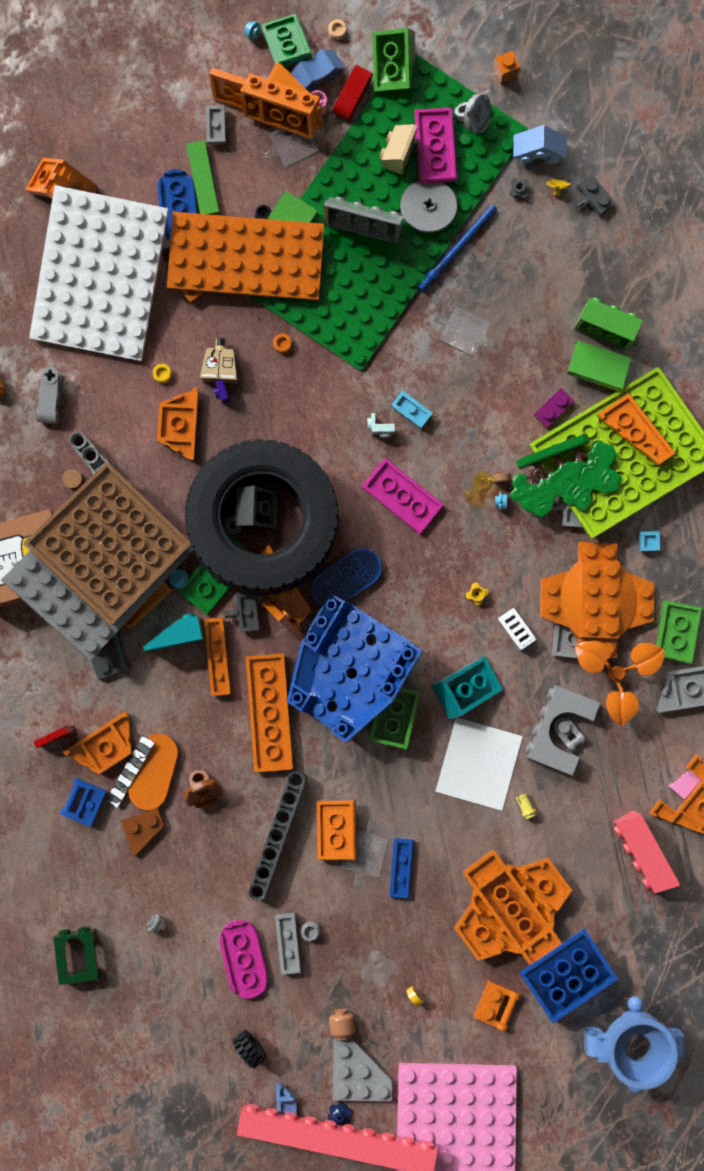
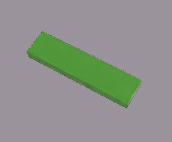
M205 140L187 143L186 146L200 214H220Z

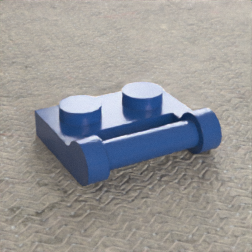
M75 777L72 791L60 814L92 827L107 790ZM81 787L86 790L76 813L71 810Z

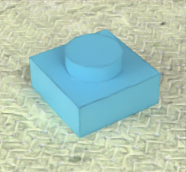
M660 531L639 532L640 552L660 551Z

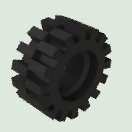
M248 1030L242 1031L232 1040L236 1052L240 1054L241 1059L250 1068L255 1069L267 1059L264 1048L261 1047V1044Z

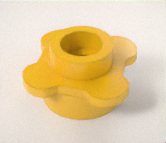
M473 583L471 590L466 593V598L473 600L476 605H481L484 597L488 595V590L480 587L478 583Z

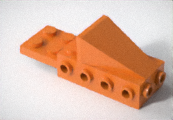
M276 62L268 79L249 74L248 78L245 79L212 68L209 72L213 99L243 109L244 117L309 139H313L317 130H320L322 127L323 119L321 118L322 106L320 105V97L310 94L278 62Z

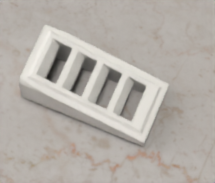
M514 608L498 618L518 650H522L536 640ZM514 615L515 619L506 624L505 620ZM516 622L520 624L512 630L509 628ZM521 628L524 630L519 635H514V633L520 630ZM527 635L528 638L520 643L519 639Z

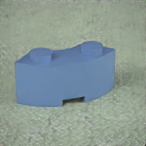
M322 49L313 58L297 63L290 74L310 92L318 89L316 85L326 80L328 83L333 80L345 67L334 50Z

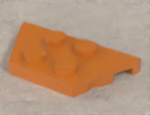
M193 388L187 393L174 396L173 399H167L159 403L157 441L191 461H195L199 388Z
M123 712L63 752L64 755L73 758L99 775L132 754L128 712Z

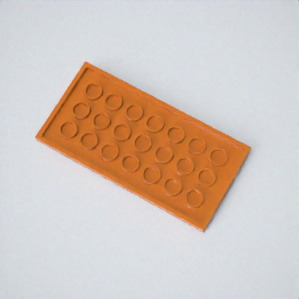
M172 212L167 289L319 301L324 224Z

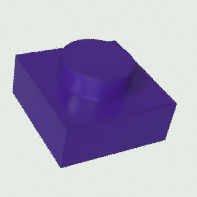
M223 380L215 382L217 388H214L217 400L221 399L222 404L230 402Z

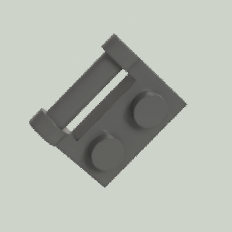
M116 632L108 642L112 641L120 666L115 667L107 643L91 659L98 680L131 668L130 664L126 661L120 644L119 632Z

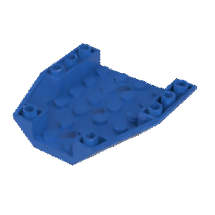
M329 593L301 641L287 702L299 711L308 713L332 729L331 733L348 743L393 703L423 650L358 607ZM372 635H375L377 641L374 645L371 646L369 644V638ZM355 668L357 675L354 679H351L349 676L350 670ZM335 701L337 703V710L332 712L330 704Z

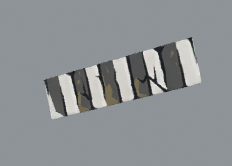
M142 735L106 799L117 808L154 744L144 735Z

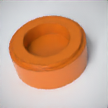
M278 334L273 340L274 349L280 354L288 353L292 348L291 338L286 334Z

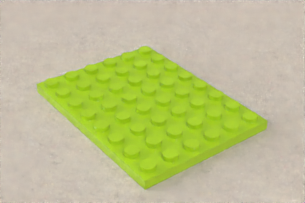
M659 367L625 386L621 392H615L529 444L530 449L535 453L577 436L587 434L590 443L581 447V452H590L593 445L598 441L614 446L617 458L609 468L622 476L619 489L605 494L592 490V503L585 512L578 509L575 504L568 505L591 540L704 472V431ZM629 393L673 449L675 455L660 466L656 465L597 418V414ZM573 450L560 455L563 462H574L576 452ZM582 457L584 462L588 461L586 457ZM555 458L544 461L541 464L548 473L555 472L558 469V463Z

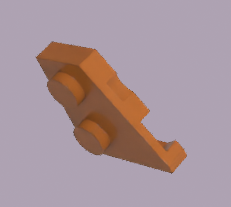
M159 807L121 820L133 856L137 855L165 826Z

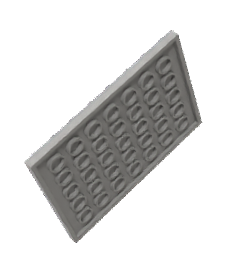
M190 545L111 626L106 624L30 551L1 581L90 661L190 555L193 548Z

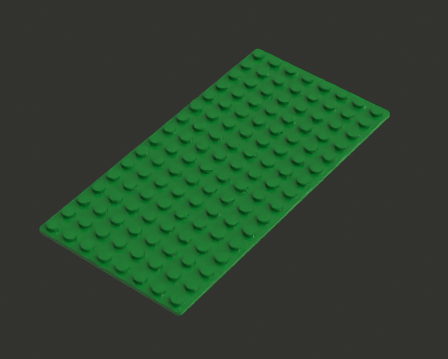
M415 53L411 89L375 92L300 198V200L318 210L311 223L324 224L319 301L260 296L249 297L357 370H363L418 291V286L427 277L426 274L437 264L512 156L514 135L527 131L528 128L491 104L492 112H489L491 120L486 130L480 134L468 132L465 123L457 119L455 109L459 104L468 102L476 93ZM452 108L457 182H444V184L453 191L457 201V210L450 225L438 232L424 233L411 228L404 220L398 244L325 225L324 203L330 197H341L347 202H360L366 207H379L385 212L390 213L394 211L401 214L400 203L403 193L411 184L419 181L417 145L415 142L404 172L400 175L381 167L382 160L379 157L382 149L387 148V136L390 131L393 132L395 125H415V110ZM428 203L426 208L430 209L431 204Z

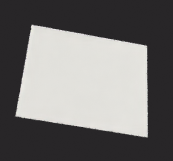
M456 717L435 792L502 811L523 736Z

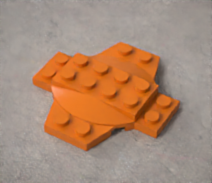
M578 542V562L569 571L540 579V618L568 627L577 638V645L586 641L604 643L611 651L610 658H617V639L627 629L654 621V583L627 573L622 565H620V561H617V543Z
M492 849L462 872L472 885L473 891L471 903L454 926V929L477 961L501 954L503 951H510L522 954L530 965L562 944L553 931L554 914L563 905L572 889L548 857L522 866L505 865L495 850Z

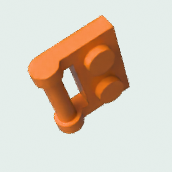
M488 980L474 1018L507 1032L509 1027L507 1024L517 1000L519 1001L521 998V994ZM507 995L510 998L499 1021L495 1018L504 996Z

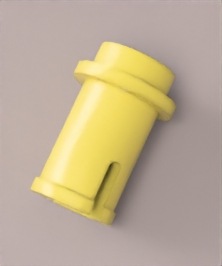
M527 793L516 797L523 813L522 817L524 816L525 819H529L536 815V809H533Z

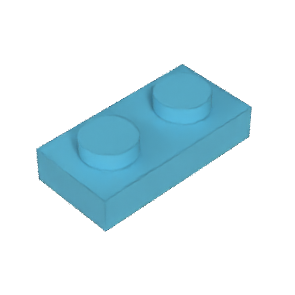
M403 390L391 404L394 410L420 429H422L433 414Z

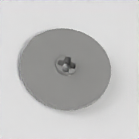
M419 181L411 184L403 193L400 209L405 222L411 228L419 232L434 233L445 229L453 221L456 215L457 201L453 191L446 184H419ZM428 203L431 204L430 209L426 208Z

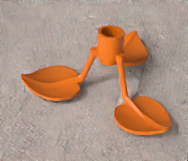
M586 641L576 645L574 649L579 664L586 672L598 673L606 665L609 679L615 681L619 692L613 691L608 694L606 708L612 720L619 726H624L638 712L639 701L633 693H623L620 681L625 678L626 671L636 667L638 673L642 676L656 673L664 661L663 647L651 643L636 645L631 652V660L634 665L623 668L621 666H610L607 660L611 656V651L602 642Z

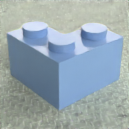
M545 125L514 135L513 157L521 160L522 163H530L537 158H542L550 164L558 163L559 160L567 158V136Z

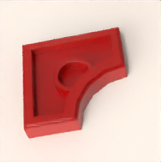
M73 725L65 726L33 742L36 748H41L76 731Z

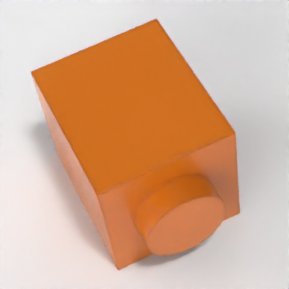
M513 50L495 57L493 69L500 84L518 76L520 66Z

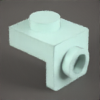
M371 413V418H368V430H371V435H379L380 438H390L391 435H394L395 424H375V413Z

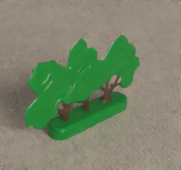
M583 434L522 457L515 461L518 469L522 470L533 466L535 470L530 477L525 474L515 475L512 480L514 489L509 496L513 501L519 502L522 509L532 512L541 518H544L552 510L557 496H561L564 503L568 505L575 504L578 509L585 512L592 503V490L605 494L617 491L620 487L619 483L622 476L609 468L617 458L614 446L598 441L593 445L590 452H581L580 448L590 443L588 435ZM575 450L574 462H563L560 455ZM582 457H586L588 461L584 462ZM555 458L558 463V469L552 473L543 471L542 462ZM539 473L541 477L540 483L538 485H534V479L535 477H539ZM543 474H546L548 478H543ZM531 478V483L528 484L527 480Z

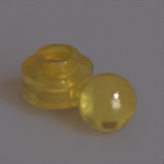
M484 471L478 472L473 478L474 488L467 489L464 494L465 500L469 503L477 502L480 496L479 492L488 491L493 486L492 476Z

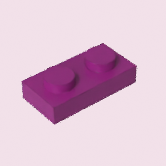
M560 388L533 416L547 429L574 400Z

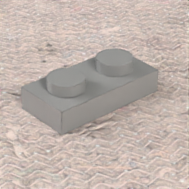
M206 105L207 145L226 144L225 105Z

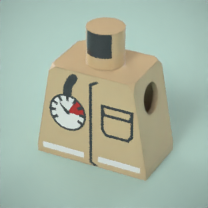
M217 338L216 347L206 349L200 373L202 382L223 380L224 383L238 384L235 352L233 349H227V339Z

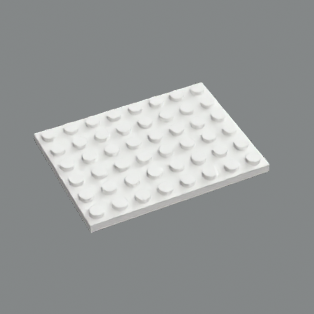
M55 185L29 338L142 361L169 209Z

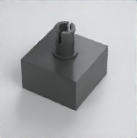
M256 486L236 487V504L229 506V508H235V510H229L230 515L235 516V526L255 530L277 529L278 491Z

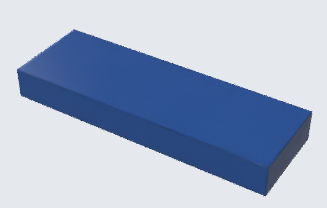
M394 838L389 897L409 899L413 839Z

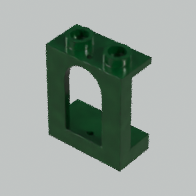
M90 926L80 927L78 931L71 932L70 929L60 930L59 934L53 937L59 985L98 980L101 977V968H98L94 939L96 929H90ZM78 938L83 942L86 970L68 972L65 944L69 939Z

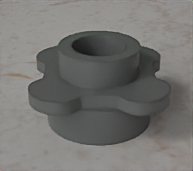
M513 178L510 182L512 185L509 191L510 196L526 198L529 182Z

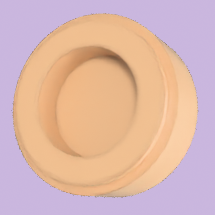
M339 19L330 22L328 26L329 36L333 40H342L347 34L345 22Z

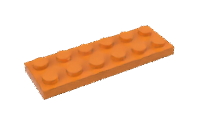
M284 653L245 656L254 772L293 769Z

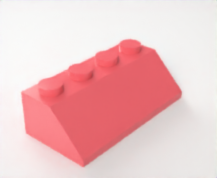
M631 811L613 821L615 825L613 828L618 838L622 837L625 843L623 848L628 856L631 854L634 862L632 864L638 873L641 872L644 877L642 883L647 890L650 889L652 892L658 893L680 885L640 813Z

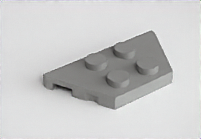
M704 666L667 673L657 713L704 706Z

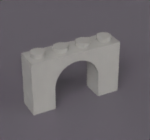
M554 685L547 693L548 703L540 711L541 721L535 725L532 733L535 735L534 739L528 743L525 753H528L527 757L573 775L580 757L560 750L552 743L549 736L550 724L556 716L566 712L594 721L600 702Z

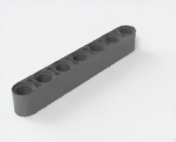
M293 771L287 779L249 888V897L254 901L264 899L306 781V777L301 771ZM300 775L302 783L299 785L293 784L292 776ZM288 793L294 794L296 801L288 803L285 800V795ZM279 813H288L289 820L285 822L281 821L279 819ZM275 830L281 831L283 838L275 840L272 832ZM273 849L276 852V857L268 858L266 850ZM267 868L270 875L267 877L261 876L259 869ZM256 886L261 887L263 894L255 895L253 888Z

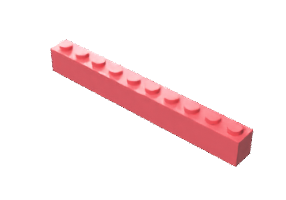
M255 1104L243 1106L237 1131L239 1136L403 1171H434L437 1155V1146L430 1141L417 1142L411 1137L398 1138L387 1132L379 1134L369 1128L360 1130L350 1124L342 1126L337 1125L336 1122L331 1120L318 1121L312 1116L299 1117L293 1112L279 1114L277 1109H261Z

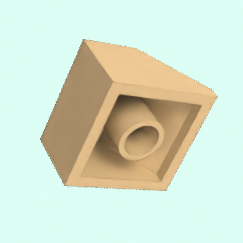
M395 125L393 132H389L386 140L388 143L387 148L382 149L379 157L382 160V168L400 175L403 174L416 142L417 125Z

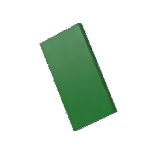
M226 533L228 539L235 546H237L245 552L251 553L238 541H236L233 537ZM200 564L189 577L188 583L183 588H180L178 592L208 616L230 588L216 580Z

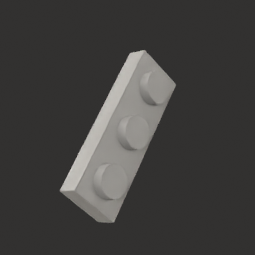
M295 912L275 914L281 975L301 973Z

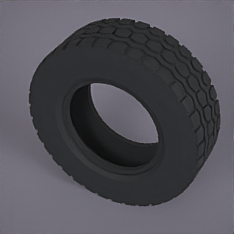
M257 439L252 442L248 440L241 442L239 445L238 443L231 445L229 449H223L217 453V456L214 455L209 459L206 465L204 464L198 472L199 474L195 476L187 495L185 527L195 555L209 574L220 583H223V585L236 591L252 595H270L294 589L317 573L327 560L335 542L338 525V505L328 476L315 460L313 461L305 452L303 453L300 449L294 446L291 447L287 443ZM261 482L272 483L283 487L294 496L301 508L303 519L297 536L288 546L275 553L258 555L241 550L228 539L223 530V514L228 501L236 493V487H245Z

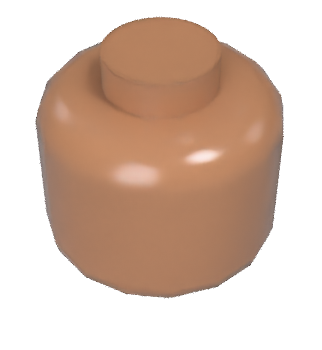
M337 1009L329 1017L330 1034L336 1040L350 1039L351 1035L355 1032L354 1015L347 1012V1009Z

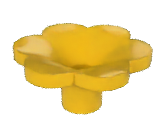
M550 179L546 183L554 188V195H560L561 189L570 187V183H567L565 180Z

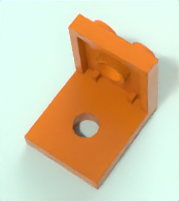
M43 158L25 190L32 195L46 196L53 199L55 185L66 188L75 186L77 190L95 193L99 186L65 160Z

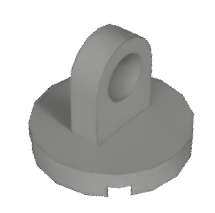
M475 94L468 102L459 104L455 109L457 119L465 123V127L470 133H483L490 123L491 117H489V112H492V105L486 95Z

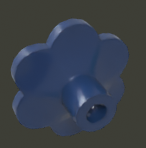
M344 1102L330 1106L328 1120L336 1122L337 1125L350 1123L352 1110L346 1107Z

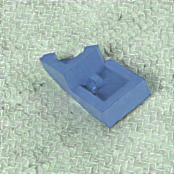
M277 1082L276 1101L278 1113L286 1114V1112H293L297 1114V1097L280 1082Z

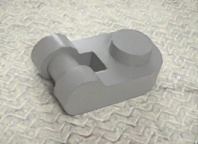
M561 717L554 722V732L571 753L576 750L575 747L580 743L583 744L587 741L568 718ZM571 733L575 736L572 741L567 738Z

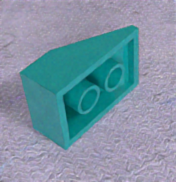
M194 613L183 615V619L177 620L146 644L144 651H155L206 640L202 618Z
M485 656L431 685L449 719L462 716L503 690Z

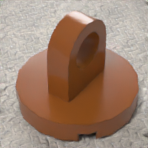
M195 770L190 774L189 783L191 787L184 794L186 804L189 807L203 808L210 806L218 800L217 797L223 795L221 783L217 780L209 779L205 771ZM197 777L204 778L203 781L194 782Z

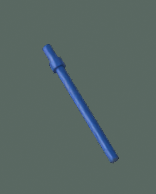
M491 205L439 264L426 274L427 277L418 286L420 291L424 292L432 282H435L440 277L439 274L494 214L497 210L494 205Z

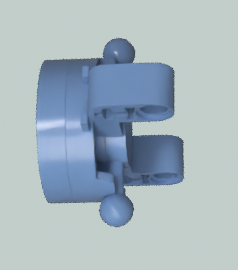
M637 996L631 997L628 1000V1008L631 1011L624 1012L621 1017L616 1019L606 1033L596 1027L584 1028V1050L586 1054L591 1057H598V1062H607L617 1078L628 1085L629 1090L634 1094H639L644 1089H652L663 1084L672 1075L676 1064L679 1063V1058L685 1057V1035L679 1029L666 1028L658 1019L647 1012L641 1011L644 1004L642 999ZM633 1035H644L648 1038L650 1045L646 1055L638 1059L629 1057L625 1051L627 1040Z

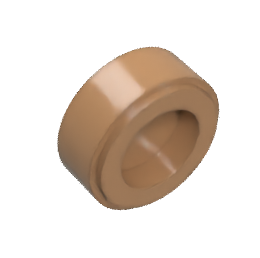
M75 469L67 470L63 475V483L70 489L80 487L83 482L81 473Z
M511 474L492 475V482L494 484L510 483Z

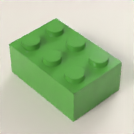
M589 298L581 311L574 329L627 350L634 342L643 320L639 319L636 314L622 312L617 306L605 305L600 299Z
M401 688L393 703L373 719L369 741L407 749L420 692Z

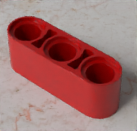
M355 65L335 102L332 113L350 121L371 83L373 72Z

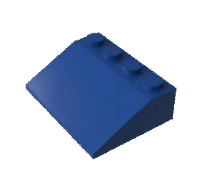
M585 928L519 972L552 1024L618 980Z

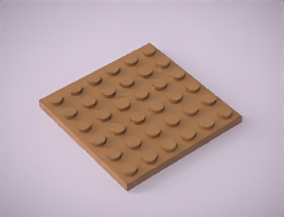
M108 462L23 542V545L109 626L191 545L190 541Z

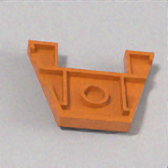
M695 754L686 765V768L700 778L701 781L676 811L659 799L649 813L704 834V762L698 754Z

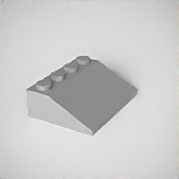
M330 197L324 203L326 226L398 244L404 223V216H401L400 213L394 211L390 213L385 212L379 207H366L360 202H347L341 197Z

